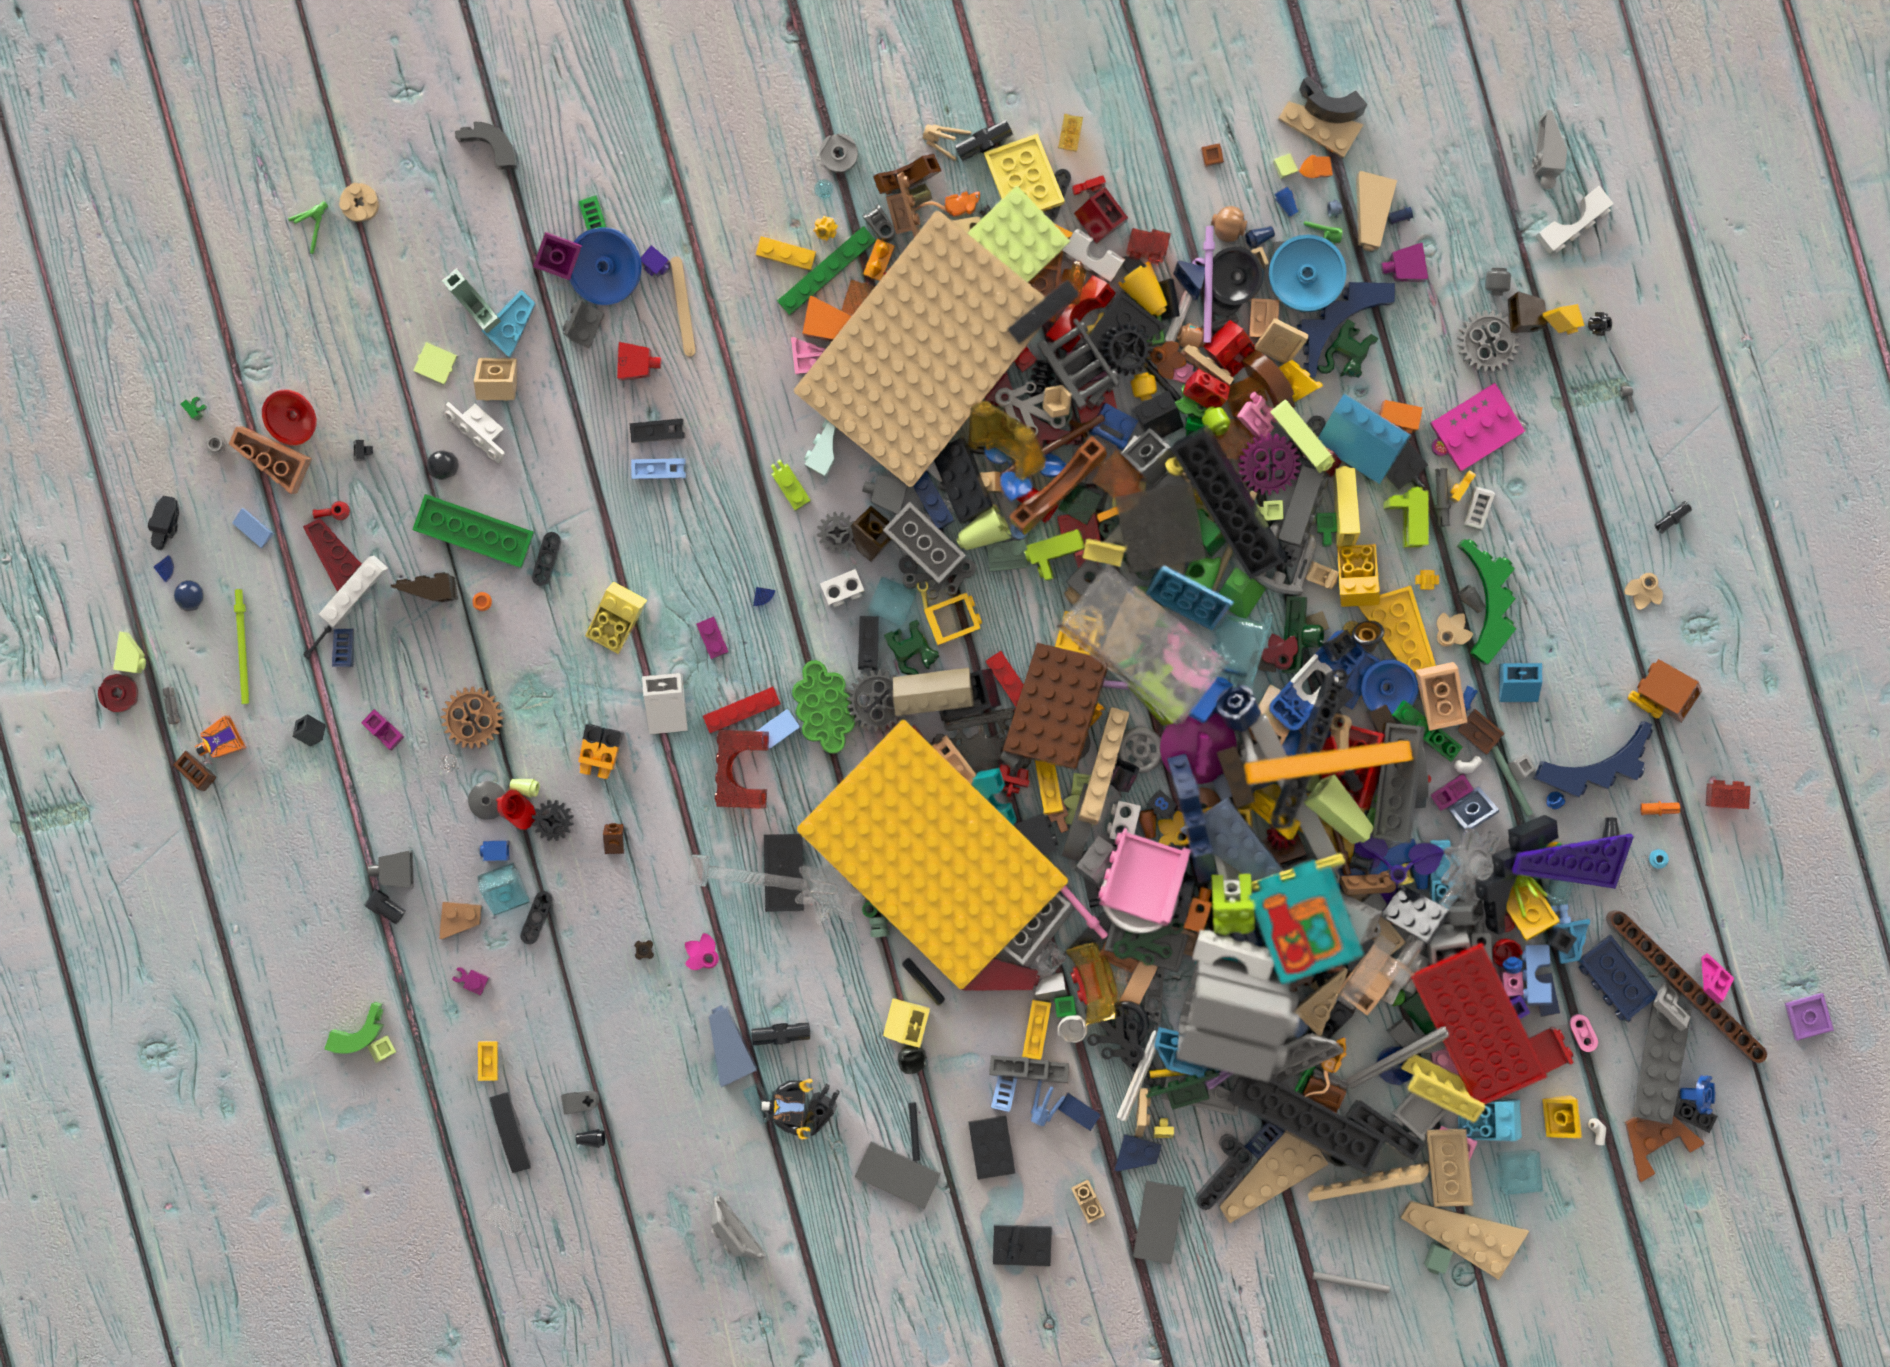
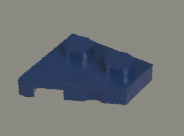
M1124 1134L1114 1170L1122 1171L1157 1164L1162 1145Z

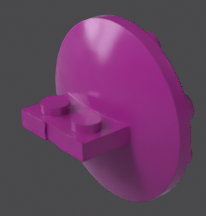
M1185 711L1175 722L1167 725L1160 740L1161 759L1166 769L1171 773L1167 758L1186 754L1196 784L1212 782L1217 779V776L1224 774L1217 752L1234 746L1237 749L1235 733L1233 729L1228 728L1224 724L1218 713H1215L1207 722L1202 723L1188 716L1189 711Z

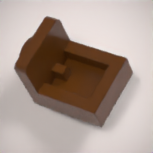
M610 823L604 825L603 842L605 854H624L623 824Z

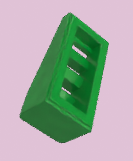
M597 195L578 201L587 231L592 229V225L598 223L602 225L599 227H607ZM595 202L594 206L588 208L584 207V205ZM597 209V212H596V213H593V214H590V215H587V213H586V212H589V211H592V210ZM597 216H599V218H600V219H597V220H594V221L589 222V219H590V218H594V217H597Z

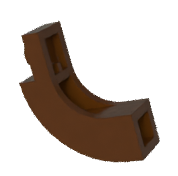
M929 154L923 155L899 169L878 173L873 176V179L880 194L886 193L891 195L901 192L897 175L901 172H904V175L909 178V189L930 179L942 170L935 155Z
M1255 350L1242 360L1247 375L1264 387L1274 408L1285 399L1292 408L1296 407L1292 398L1295 393L1289 381L1270 358Z

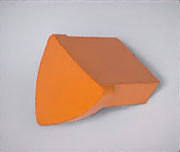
M1311 155L1303 162L1299 172L1308 178L1333 176L1330 157Z

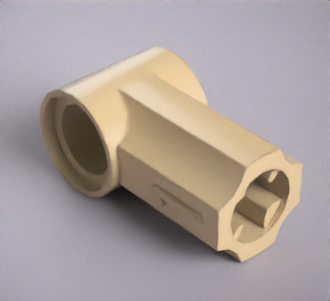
M1335 714L1330 726L1331 737L1334 736L1338 750L1348 749L1349 729L1352 725L1350 717L1342 714ZM1342 718L1343 725L1339 728L1337 723Z

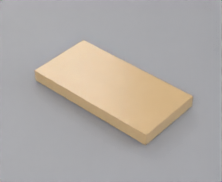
M1466 1129L1427 1130L1434 1207L1473 1206Z

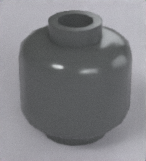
M1491 268V271L1486 273L1485 289L1491 291V295L1503 296V292L1510 290L1511 273L1507 272V268Z

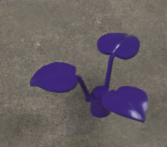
M1370 836L1363 843H1355V852L1359 856L1368 859L1374 858L1372 868L1378 867L1382 861L1391 870V878L1395 881L1396 889L1390 893H1380L1387 906L1398 891L1399 883L1406 879V871L1412 865H1414L1415 870L1419 874L1429 875L1437 870L1444 855V850L1435 844L1419 843L1409 850L1408 855L1412 862L1406 867L1402 865L1391 866L1383 858L1388 853L1387 844L1383 839Z

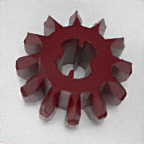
M1269 824L1271 829L1266 830V834L1269 835L1267 842H1272V848L1278 845V851H1281L1282 847H1285L1288 851L1289 845L1294 847L1296 845L1295 840H1299L1298 830L1293 839H1288L1284 835L1279 836L1280 832L1272 827L1271 824Z

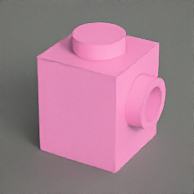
M1506 970L1499 971L1500 980L1508 996L1524 995L1523 972L1509 974Z

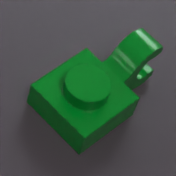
M1317 513V533H1323L1322 547H1330L1332 545L1331 533L1337 532L1336 513Z

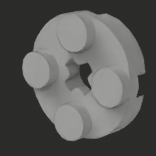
M839 133L825 138L820 147V159L828 170L835 173H845L855 165L858 158V149L851 137ZM841 148L844 155L843 157L836 158L834 151Z

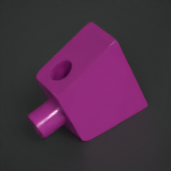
M1423 243L1394 251L1390 255V262L1381 263L1382 274L1393 273L1395 282H1425L1428 279Z

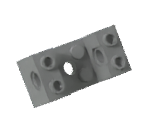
M1340 892L1347 912L1351 915L1350 920L1359 944L1369 941L1382 912Z

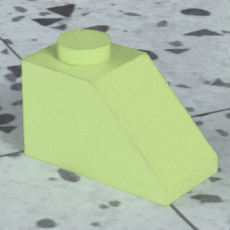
M119 632L113 670L142 673L146 666L145 654L129 633Z

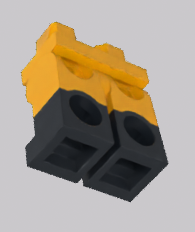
M586 724L578 760L580 762V773L591 775L592 766L599 767L597 777L608 779L611 770L615 768L624 732Z

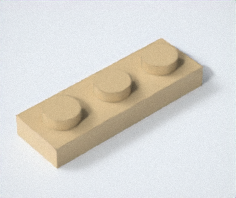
M1188 344L1181 350L1180 353L1197 369H1201L1228 386L1234 380L1227 370L1220 369L1215 365L1214 360L1203 356L1195 346Z

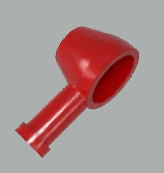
M337 501L332 504L331 508L313 509V518L332 516L336 520H345L350 514V507L343 501ZM337 507H341L340 513H336Z

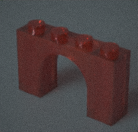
M719 730L717 735L718 753L716 755L718 772L715 775L717 791L714 797L716 807L766 808L767 789H751L740 786L733 777L732 765L737 755L743 751H768L769 731Z

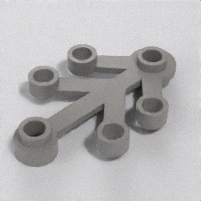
M1027 382L1025 386L1015 390H1010L1009 388L999 389L995 395V400L999 406L1005 407L1011 428L1017 429L1020 426V420L1015 416L1012 405L1020 408L1029 436L1033 437L1038 433V428L1034 425L1030 413L1050 421L1054 428H1062L1065 425L1064 415L1058 416L1062 421L1057 425L1054 423L1056 417L1052 418L1046 411L1033 406L1044 401L1045 391L1024 401L1015 398L1026 392H1035V383ZM1028 384L1034 385L1033 391L1027 390ZM1003 394L1009 396L1007 401H1002L1001 396ZM1013 419L1018 420V426L1013 427L1011 421ZM1030 427H1034L1036 429L1035 434L1032 435L1029 433Z

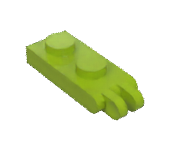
M778 460L777 463L781 467L777 470L774 463L770 465L774 470L772 476L796 511L811 500L789 465H783L781 460Z

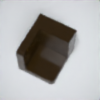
M1386 704L1373 711H1366L1376 732L1381 733L1385 731L1386 723L1396 724Z

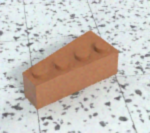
M236 426L229 442L230 446L246 459L253 462L261 471L268 474L272 480L284 487L290 494L298 493L312 458L244 426Z

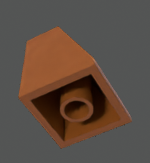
M1658 659L1656 663L1653 662L1649 667V674L1646 679L1643 678L1637 686L1638 693L1682 723L1702 693V688L1699 681Z

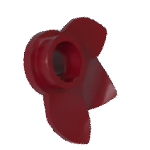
M1272 633L1268 640V648L1260 650L1262 659L1267 663L1274 664L1280 670L1290 668L1293 663L1292 657L1298 650L1297 640L1294 636H1291L1284 641L1280 636ZM1281 657L1287 659L1285 664L1280 663L1279 659Z

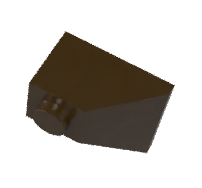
M872 506L851 525L856 549L870 562L892 540L883 532V529L890 521Z

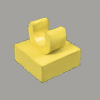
M1160 1118L1159 1127H1154L1153 1138H1173L1174 1127H1168V1118Z

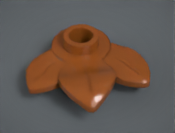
M1174 341L1165 342L1162 346L1153 348V352L1150 353L1151 361L1157 365L1158 373L1167 379H1173L1174 369L1181 368L1187 364L1185 357L1177 352L1179 343ZM1158 352L1162 354V359L1158 357Z

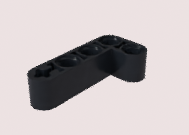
M1224 1134L1219 1139L1221 1149L1229 1157L1195 1196L1196 1203L1202 1210L1211 1209L1252 1162L1251 1152L1231 1134ZM1228 1139L1234 1142L1231 1148L1224 1147V1142ZM1242 1152L1248 1154L1245 1161L1238 1160V1156ZM1228 1167L1235 1168L1233 1175L1225 1174ZM1216 1181L1222 1182V1187L1219 1190L1213 1189V1184ZM1210 1189L1214 1196H1212L1211 1193L1209 1195V1192L1207 1190ZM1201 1197H1207L1209 1201L1202 1203Z

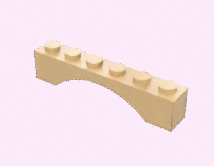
M1113 707L1108 712L1095 764L1078 816L1080 821L1097 825L1100 819L1130 712Z

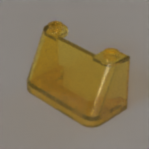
M982 401L971 407L968 446L977 449L978 445L986 446L987 450L996 447L1016 460L1015 476L1021 480L1045 468V455L1035 433L1030 428L989 402Z

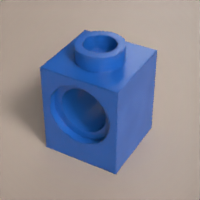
M509 840L484 841L483 845L480 846V856L483 857V861L510 860Z

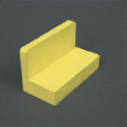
M1086 539L1082 558L1120 567L1126 547Z

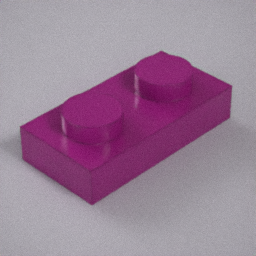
M715 617L696 624L711 659L729 652Z

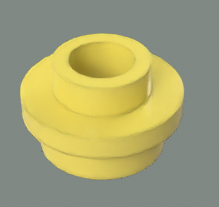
M1176 457L1169 458L1166 461L1165 465L1170 474L1179 476L1183 472V468Z

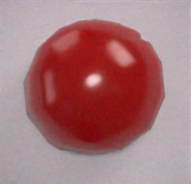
M1499 939L1492 947V960L1500 967H1503V962L1509 957L1519 958L1523 954L1521 945L1512 939Z

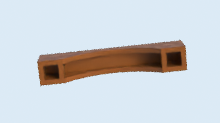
M1091 436L1077 450L1064 469L1045 488L1029 500L1023 502L1009 516L1011 523L1025 536L1107 457L1106 449Z

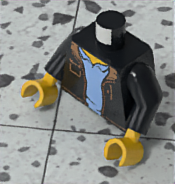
M812 1079L805 1081L788 1080L778 1086L775 1091H772V1100H761L760 1111H771V1119L776 1126L787 1133L798 1135L800 1139H809V1137L804 1136L803 1132L804 1130L811 1131L808 1127H801H803L805 1092L813 1090V1088H808L806 1084L812 1082Z

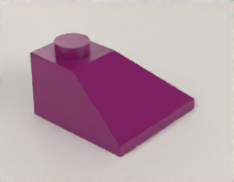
M545 232L533 267L570 281L582 245Z

